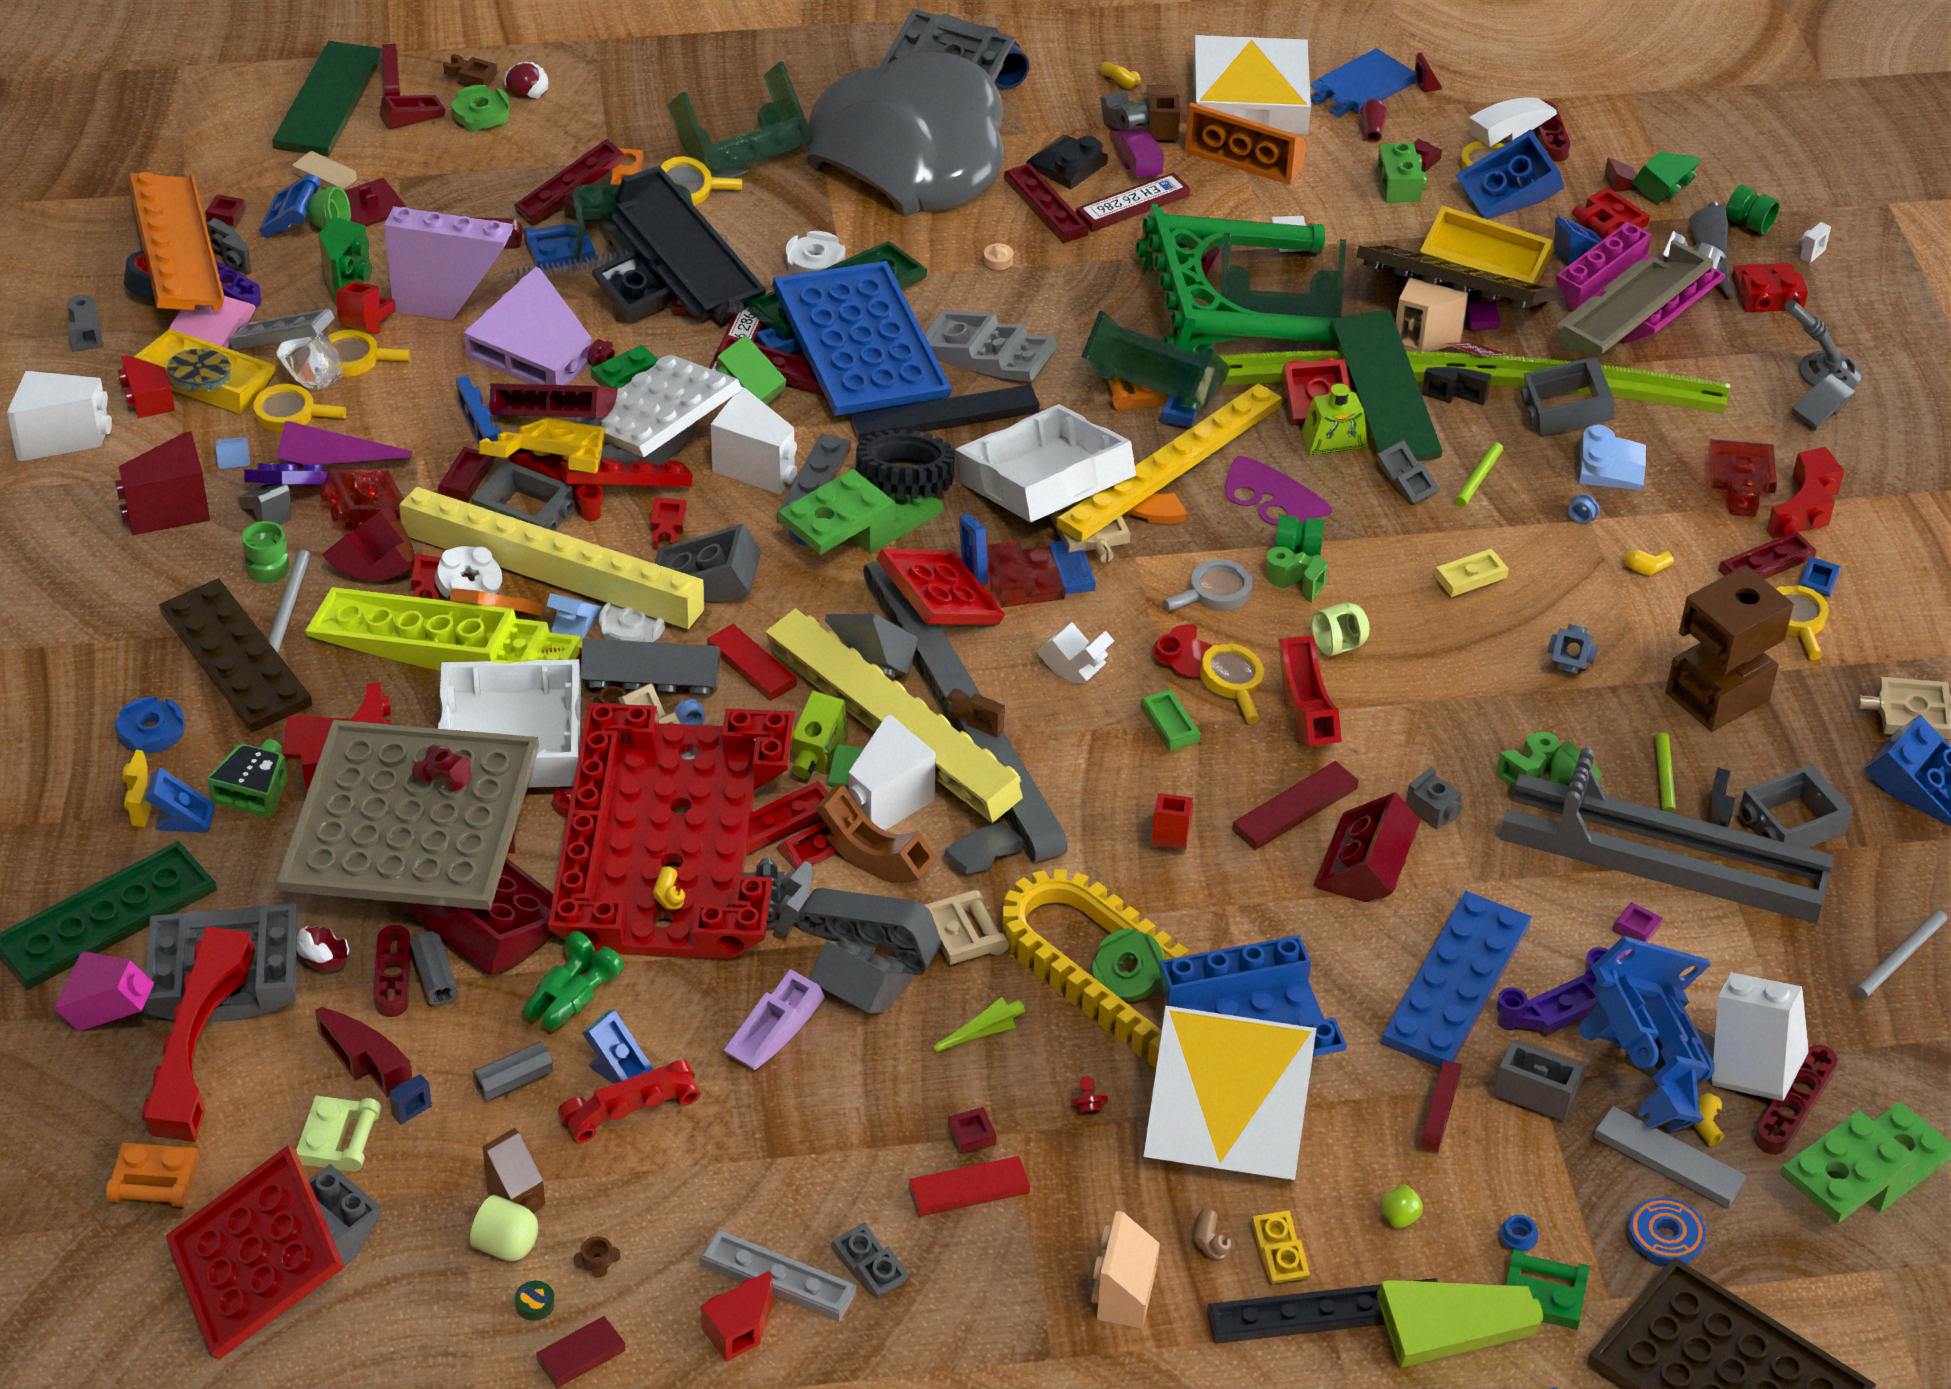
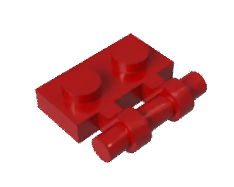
M1608 187L1587 198V209L1577 205L1572 210V215L1578 219V223L1583 227H1590L1595 230L1602 240L1626 222L1642 229L1649 224L1650 215Z

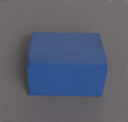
M1810 556L1799 585L1830 597L1841 573V566Z

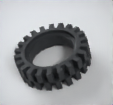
M899 429V434H895L893 430H886V435L879 431L874 433V437L868 435L865 437V440L861 439L859 445H857L855 471L879 490H883V493L888 497L895 493L897 498L904 499V494L910 495L911 499H918V494L927 498L931 497V492L935 495L941 494L942 490H948L949 485L952 486L955 450L951 448L949 442L943 443L942 438L936 437L933 439V434L926 433L920 436V431L913 430L912 434H906V430ZM904 461L919 463L922 465L899 466L889 464L888 462Z

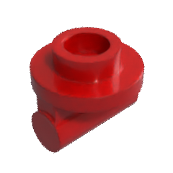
M1083 1076L1079 1084L1084 1097L1071 1100V1107L1079 1108L1081 1114L1102 1111L1101 1105L1108 1103V1096L1094 1095L1096 1086L1093 1078Z

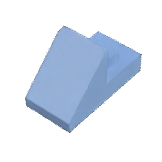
M550 593L546 605L557 609L551 630L552 633L581 636V640L585 638L603 608L582 600Z

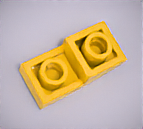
M136 750L131 762L126 763L123 769V783H126L128 788L124 807L125 810L129 811L132 826L145 827L151 810V803L145 800L150 779L144 752Z
M1290 1210L1253 1216L1251 1225L1271 1284L1309 1278L1310 1272L1302 1241L1297 1240Z

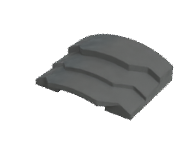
M912 9L880 66H884L906 54L931 51L947 52L973 61L984 68L993 81H995L1015 39L1012 36L999 33L996 27L974 24L947 13L934 15Z
M296 903L272 906L262 904L226 911L190 910L187 913L150 916L145 975L154 982V985L145 1002L147 1014L174 1020L176 1004L178 1002L182 1003L185 994L184 980L186 973L192 971L195 963V945L198 940L203 939L206 927L249 932L255 949L246 983L230 993L216 1007L207 1022L251 1018L276 1011L296 1001Z

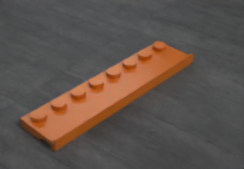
M149 172L130 173L128 184L146 256L156 307L194 310L195 305L211 306L213 312H219V308L223 307L224 293L194 175L190 173L189 177L154 175Z

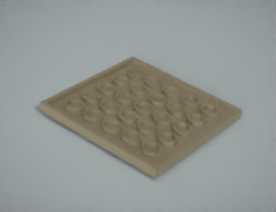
M333 720L276 881L279 891L490 910L539 750L538 737ZM436 744L446 746L452 753L466 757L470 762L469 770L472 773V778L462 789L449 791L441 780L424 782L414 779L412 768L416 762L423 761L426 757L427 749L431 745Z

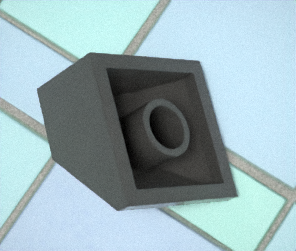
M826 614L825 622L849 649L851 647L855 648L863 660L870 665L876 664L888 679H894L895 675H909L918 637L877 614Z

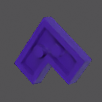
M257 463V469H244V482L335 484L336 471H323L322 464H303V470H296V464Z

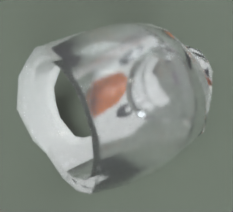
M323 332L317 336L284 341L277 350V357L296 381L309 389L320 390L332 386L342 376V362L330 339ZM302 347L298 351L292 353L295 349Z

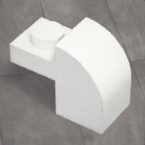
M1071 622L1036 652L1054 673L1072 683L1079 684L1089 680L1106 664L1104 658L1108 654L1105 649L1114 640L1107 631H1104L1089 642Z

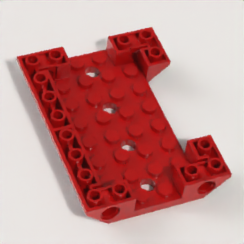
M588 703L548 929L563 939L571 932L578 931L591 941L595 953L601 947H608L617 954L733 959L765 940L773 880L772 877L743 876L755 790L788 770L795 711L726 708L723 726L659 723L657 706ZM688 752L698 754L694 759L682 758V755ZM680 806L690 808L684 814L673 812L675 808ZM669 862L682 864L675 869L678 875L674 886H676L678 892L681 889L684 891L685 899L682 907L677 910L665 909L653 897V889L660 870ZM660 919H670L673 921L667 927L655 925Z

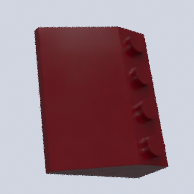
M507 857L490 910L398 902L490 976L517 966L555 935V933L548 929L553 893Z

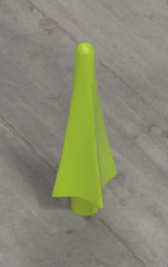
M1001 997L966 1025L933 1046V1050L940 1052L973 1039L1016 1029L1013 1018L1025 1013L1024 1005L1019 999L1007 1005L1004 998Z

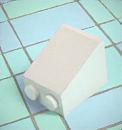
M25 371L7 411L17 460L26 461L101 447L105 435L110 434L112 428V418L107 415L106 410L107 392L102 389L101 378Z
M741 387L742 390L732 396L711 423L712 472L781 495L787 485L794 482L797 475V466H795L794 458L797 443L794 442V427L750 391Z
M890 714L884 718L850 769L848 792L868 819L886 831L934 801L936 752Z
M1731 972L1718 995L1712 1086L1784 1101L1809 1052L1802 986Z

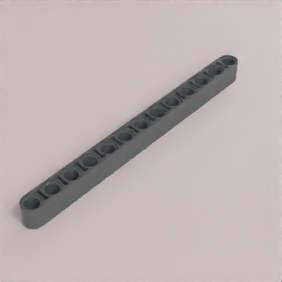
M878 561L865 564L863 572L866 584L887 621L918 637L912 663L944 717H946L954 729L958 732H966L974 744L982 750L986 748L991 751L999 763L1005 767H1012L1020 776L1021 782L1019 784L1023 798L1005 812L1003 816L1010 828L1024 839L1022 848L1032 863H1036L1067 853V839L1060 823L1004 731L996 738L967 726L968 718L963 716L957 718L947 713V708L952 704V702L947 700V696L953 689L962 690L969 698L974 693L979 695L981 693L939 624H926L919 618L918 612L902 596L900 589L885 574V570Z

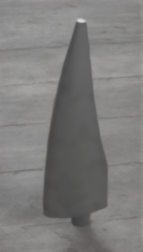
M1711 202L1708 204V207L1691 215L1689 221L1696 245L1703 242L1718 248L1725 254L1718 270L1725 274V278L1718 285L1727 297H1731L1727 270L1728 221L1725 205Z

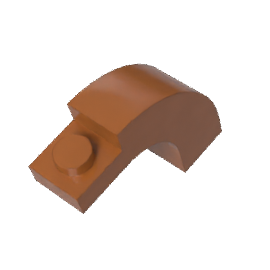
M843 784L834 786L815 807L831 830L826 837L830 844L851 864L881 880L895 883L917 881L937 859V856L919 831L894 834L875 825L863 813Z

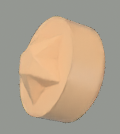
M1001 243L987 246L984 250V264L993 270H1005L1011 267L1014 256L1013 249Z

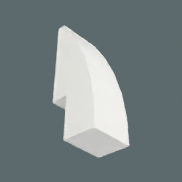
M1525 97L1503 101L1469 117L1471 135L1491 147L1505 137L1512 141L1528 130L1535 129L1555 116L1557 111L1539 98Z

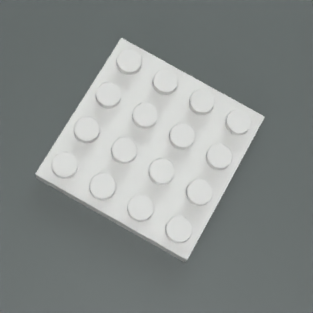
M667 355L660 358L656 365L646 372L635 375L630 383L622 388H618L616 402L609 415L604 418H577L574 422L605 427V442L645 457L741 391L742 388L737 378L674 355Z

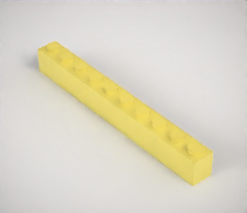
M416 487L399 504L401 524L410 538L446 550L461 546L485 547L491 551L492 558L501 568L607 603L610 602V604L622 608L629 607L634 612L639 613L641 611L646 616L655 619L661 618L665 622L689 629L704 611L703 579L420 487Z
M795 608L765 631L772 653L824 694L844 700L845 710L872 731L876 732L884 718L891 714L936 752L935 779L991 823L996 821L1023 798L1019 784L1021 782L1020 776L1012 767L1003 766L997 761L991 751L986 748L982 750L974 744L966 732H958L954 729L946 717L942 714L936 715L929 710L921 698L912 697L900 682L896 680L892 682L876 664L870 665L863 660L855 648L851 647L849 649L835 633L832 631L826 632L811 615L805 616Z

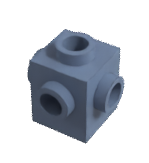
M1569 624L1568 629L1559 628L1558 635L1552 633L1548 653L1553 654L1552 661L1559 663L1557 669L1577 674L1578 668L1586 669L1587 663L1594 664L1598 644H1593L1594 637L1587 634L1588 628ZM1572 643H1577L1580 646V652L1575 656L1570 655L1567 651L1568 646Z

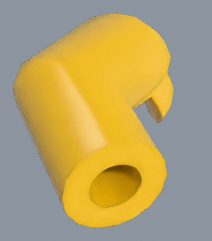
M1104 62L1100 67L1102 75L1113 79L1124 89L1130 90L1140 84V76L1135 71L1129 72L1127 69L1110 62Z
M1641 550L1628 551L1624 556L1625 566L1645 576L1653 575L1674 563V558L1669 551H1663L1653 556Z
M662 867L653 889V897L665 909L677 910L684 903L685 893L682 889L678 892L676 886H674L678 875L677 871L671 867Z
M1705 1093L1698 1098L1699 1111L1704 1120L1700 1124H1693V1126L1709 1146H1715L1724 1138V1134L1713 1121L1715 1115L1718 1114L1717 1109L1722 1110V1101L1718 1096Z

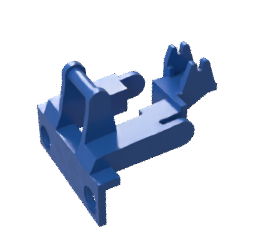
M1623 936L1591 966L1596 977L1593 986L1600 1001L1581 1022L1580 1034L1588 1040L1599 1038L1612 1041L1615 1046L1627 1050L1633 1064L1643 1069H1650L1656 1064L1659 1051L1654 1040L1657 1037L1659 1038L1663 1047L1660 1052L1666 1065L1652 1077L1658 1088L1646 1098L1638 1114L1642 1117H1647L1650 1114V1118L1645 1123L1646 1127L1649 1128L1657 1127L1672 1120L1671 1124L1667 1126V1131L1675 1133L1693 1124H1700L1704 1120L1699 1111L1697 1081L1706 1082L1712 1077L1714 1062L1684 1008L1690 1002L1683 990L1711 964L1708 959ZM1632 949V951L1628 955L1616 960V957L1620 953H1622L1625 950ZM1695 966L1691 972L1679 977L1685 969Z

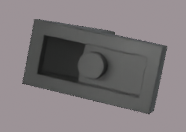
M265 484L237 497L242 509H253L258 522L272 521L281 525L291 519L290 490L287 484Z

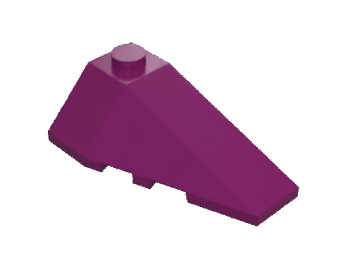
M285 421L277 458L284 460L283 464H296V470H302L303 464H322L324 466L410 459L413 452Z

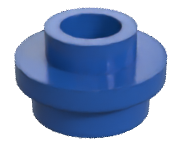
M1513 1215L1501 1225L1499 1236L1501 1242L1510 1250L1515 1248L1529 1251L1537 1244L1539 1233L1532 1219L1524 1215Z

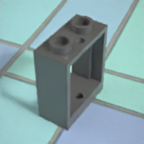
M1597 356L1524 373L1525 386L1520 387L1524 405H1530L1528 407L1530 422L1532 426H1538L1541 437L1615 419L1613 396ZM1589 387L1593 397L1544 410L1539 399Z
M508 461L471 498L472 505L555 532L560 524L572 515L575 508L571 485ZM516 492L547 503L536 516L505 505Z
M1813 764L1745 789L1739 809V815L1743 822L1749 825L1758 836L1804 848L1812 847L1847 833L1853 808ZM1800 797L1818 818L1786 831L1768 809Z

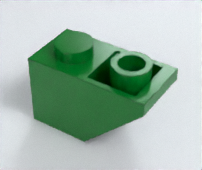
M1660 151L1642 167L1632 183L1655 204L1659 205L1666 198L1672 200L1682 187L1680 185L1683 184L1686 187L1697 176L1694 170L1701 160L1693 156Z

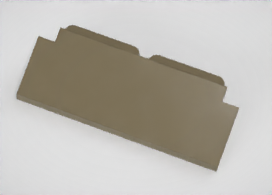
M1675 239L1672 240L1666 263L1655 257L1650 258L1648 261H1637L1605 286L1603 296L1591 297L1561 320L1556 328L1560 334V349L1603 354L1711 269L1713 260Z

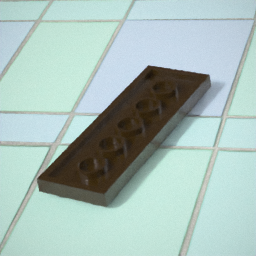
M220 578L159 604L162 616L251 733L313 705L311 695Z

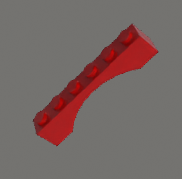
M206 927L203 939L198 940L195 945V963L192 971H188L185 976V994L182 1003L178 1002L174 1010V1028L172 1034H167L164 1040V1058L161 1066H157L153 1074L154 1089L151 1098H147L143 1104L142 1119L146 1121L150 1134L153 1137L196 1142L206 1110L199 1089L194 1081L193 1059L197 1041L205 1023L216 1007L230 993L246 983L255 954L249 932Z

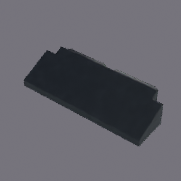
M661 166L622 178L615 196L618 205L614 213H612L611 221L645 261L655 262L658 265L656 269L657 276L690 314L698 316L701 321L713 314L723 324L747 308L748 302L765 295L767 289Z

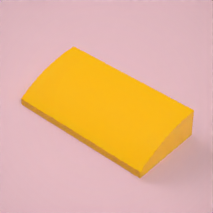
M1442 205L1420 250V254L1536 284L1553 254V240Z
M173 329L166 331L134 356L135 358L165 367L172 391L240 415L255 401L258 393L263 391L275 372V365ZM193 349H203L204 352L212 350L225 356L223 360H228L230 366L226 367L227 372L217 379L209 378L208 381L195 382L194 379L186 381L173 375L174 371L169 370L168 364L174 363L170 359L177 356L176 354L183 351L189 353Z

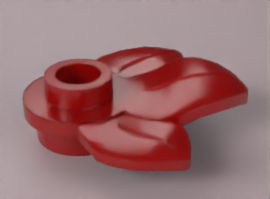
M1185 624L1176 626L1169 634L1161 636L1154 643L1152 654L1157 662L1171 666L1181 676L1201 678L1199 668L1205 652L1213 645L1196 639V625Z

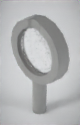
M1214 559L1205 561L1193 571L1191 589L1164 599L1163 606L1167 612L1197 601L1202 606L1212 610L1228 611L1238 609L1246 604L1251 597L1252 576L1241 564L1231 560Z

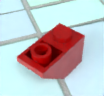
M129 355L121 356L123 369L118 370L119 381L122 388L127 387V389H124L128 408L134 407L137 418L175 411L172 388L165 367Z
M769 1271L757 1277L748 1278L740 1286L723 1295H715L705 1304L701 1305L702 1330L726 1362L761 1343L773 1302V1276Z

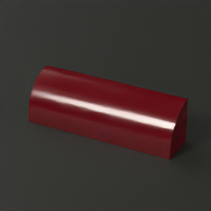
M490 383L489 409L491 415L604 418L609 415L615 405L618 389L586 385Z

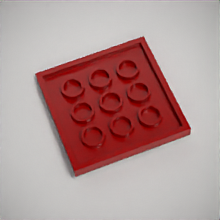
M288 1145L165 1235L208 1350L212 1356L219 1360L345 1268L298 1153Z

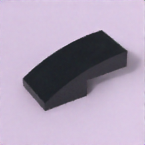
M1428 367L1424 374L1422 395L1450 404L1454 397L1484 405L1488 399L1492 375L1463 368Z
M1718 767L1709 799L1708 823L1728 828L1736 798L1725 795L1731 771Z

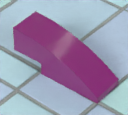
M1139 127L1132 128L1129 131H1110V137L1125 169H1131L1135 178L1163 174L1164 154L1148 131Z

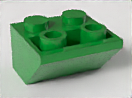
M333 216L319 232L324 282L337 307L336 291L351 281L363 283L368 280L372 272V264L369 260V240L367 239L366 226Z

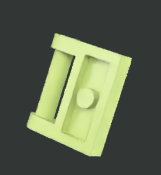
M315 1096L296 1149L302 1165L325 1168L331 1164L337 1170L351 1172L361 1170L365 1159L363 1151L373 1121L379 1118L382 1109L381 1104L371 1098L352 1101ZM350 1119H357L348 1149L341 1152L340 1148Z

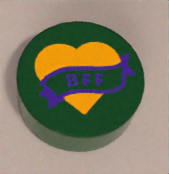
M537 1280L528 1281L522 1284L515 1293L516 1311L526 1320L537 1321L544 1319L554 1309V1291L545 1282Z

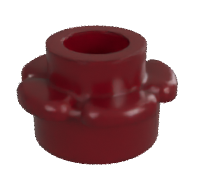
M601 339L595 340L588 351V361L597 366L614 358L615 350L612 349V342L609 340L605 342Z

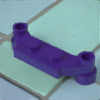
M1602 947L1591 949L1587 953L1585 961L1586 972L1584 975L1530 1000L1518 988L1510 987L1503 989L1499 993L1497 1011L1499 1012L1498 1025L1508 1031L1515 1030L1518 1027L1542 1030L1547 1035L1588 1016L1600 1001L1593 986L1596 977L1591 966L1608 949Z

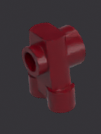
M436 744L431 745L427 749L425 759L416 762L412 768L414 779L424 782L441 780L449 791L462 789L472 778V773L469 770L470 762L466 757L452 753L446 746Z

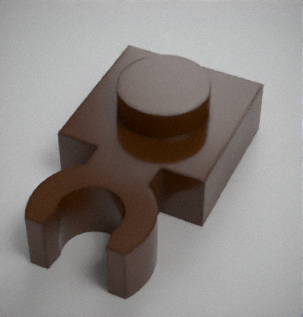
M452 54L451 64L443 63L444 74L458 76L460 82L472 86L487 85L498 74L497 64L471 57L469 61H466L462 56Z
M953 689L947 696V700L952 702L947 708V713L957 718L962 716L968 718L967 726L996 738L1004 730L1005 705L976 693L969 698L960 689Z

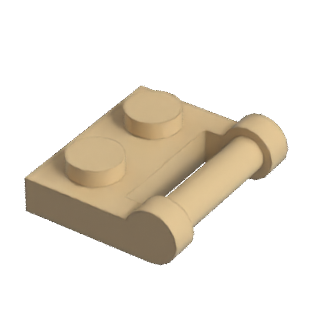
M978 890L925 904L933 916L941 938V950L949 965L989 953L995 956L1000 955L1009 948L1006 936L1003 933H999L985 908L986 901ZM967 910L973 914L985 937H978L964 911Z

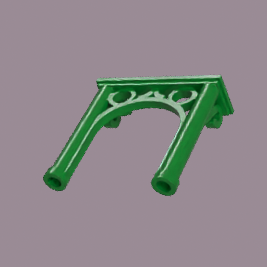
M1151 204L1149 214L1143 218V233L1141 239L1136 241L1135 255L1139 257L1142 269L1148 270L1149 266H1153L1159 275V288L1164 292L1165 308L1169 309L1171 316L1169 334H1165L1163 338V351L1167 353L1171 366H1176L1177 362H1182L1184 355L1186 357L1187 354L1207 359L1213 353L1212 343L1237 340L1239 337L1337 345L1330 326L1331 318L1260 313L1242 308L1225 299L1210 285L1201 266V258L1205 253L1213 248L1224 245L1302 250L1307 253L1320 254L1325 244V228L1323 224L1309 223L1307 226L1164 214L1163 209L1158 208V204ZM1190 247L1192 250H1184L1183 248ZM1193 298H1200L1210 305H1200Z

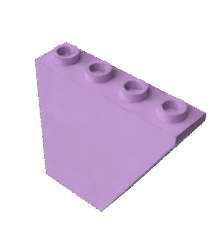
M393 206L384 224L391 294L392 299L395 300V312L452 321L504 249L513 230V224Z
M537 267L522 277L509 292H506L490 309H487L464 332L463 340L465 342L466 357L530 384L568 385L591 363L587 359L588 351L592 345L591 336L543 271Z

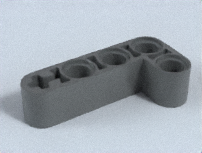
M816 888L805 901L796 921L798 926L810 935L834 939L845 938L850 941L859 939L863 943L891 946L896 958L906 963L904 969L915 975L925 973L942 946L941 938L930 910L924 904L914 900Z

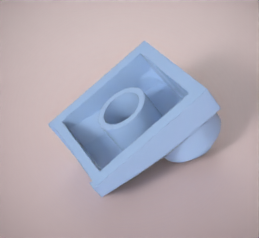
M1593 425L1586 428L1584 433H1582L1580 441L1579 484L1643 490L1646 445L1617 438L1614 432L1604 425Z

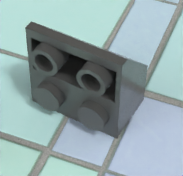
M842 938L840 942L826 941L809 980L868 1013H884L912 982L915 974L904 969L906 963L890 955H886L883 958L874 953L876 947L870 943H863L859 939L853 942Z
M1521 1039L1511 1042L1499 1067L1494 1095L1565 1121L1588 1071L1589 1064Z
M329 1164L309 1179V1182L342 1262L346 1266L357 1257L382 1213V1208L334 1166Z

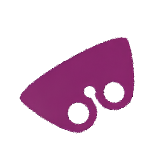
M1237 456L1228 472L1226 495L1232 502L1238 505L1249 506L1261 501L1263 494L1269 493L1273 495L1272 500L1265 501L1259 507L1260 517L1270 524L1278 525L1279 519L1270 518L1266 514V510L1270 506L1283 507L1287 516H1296L1300 522H1304L1306 518L1316 519L1333 511L1325 500L1305 486L1254 459ZM1240 487H1247L1254 491V497L1246 501L1240 500L1235 497L1234 491Z

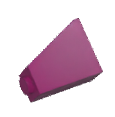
M84 952L80 954L54 1009L79 1032L142 1011L154 982L131 960Z

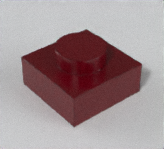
M1420 139L1414 142L1416 153L1422 157L1421 171L1426 172L1441 159L1442 149Z
M217 194L205 211L206 221L209 222L216 218L226 225L235 226L246 210L245 199Z
M984 1107L948 1116V1127L960 1154L996 1145L997 1135Z

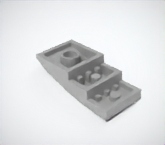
M942 311L924 334L938 360L980 374L1028 382L1034 380L1058 347L1055 336L1028 335L1025 325L998 323L995 313Z

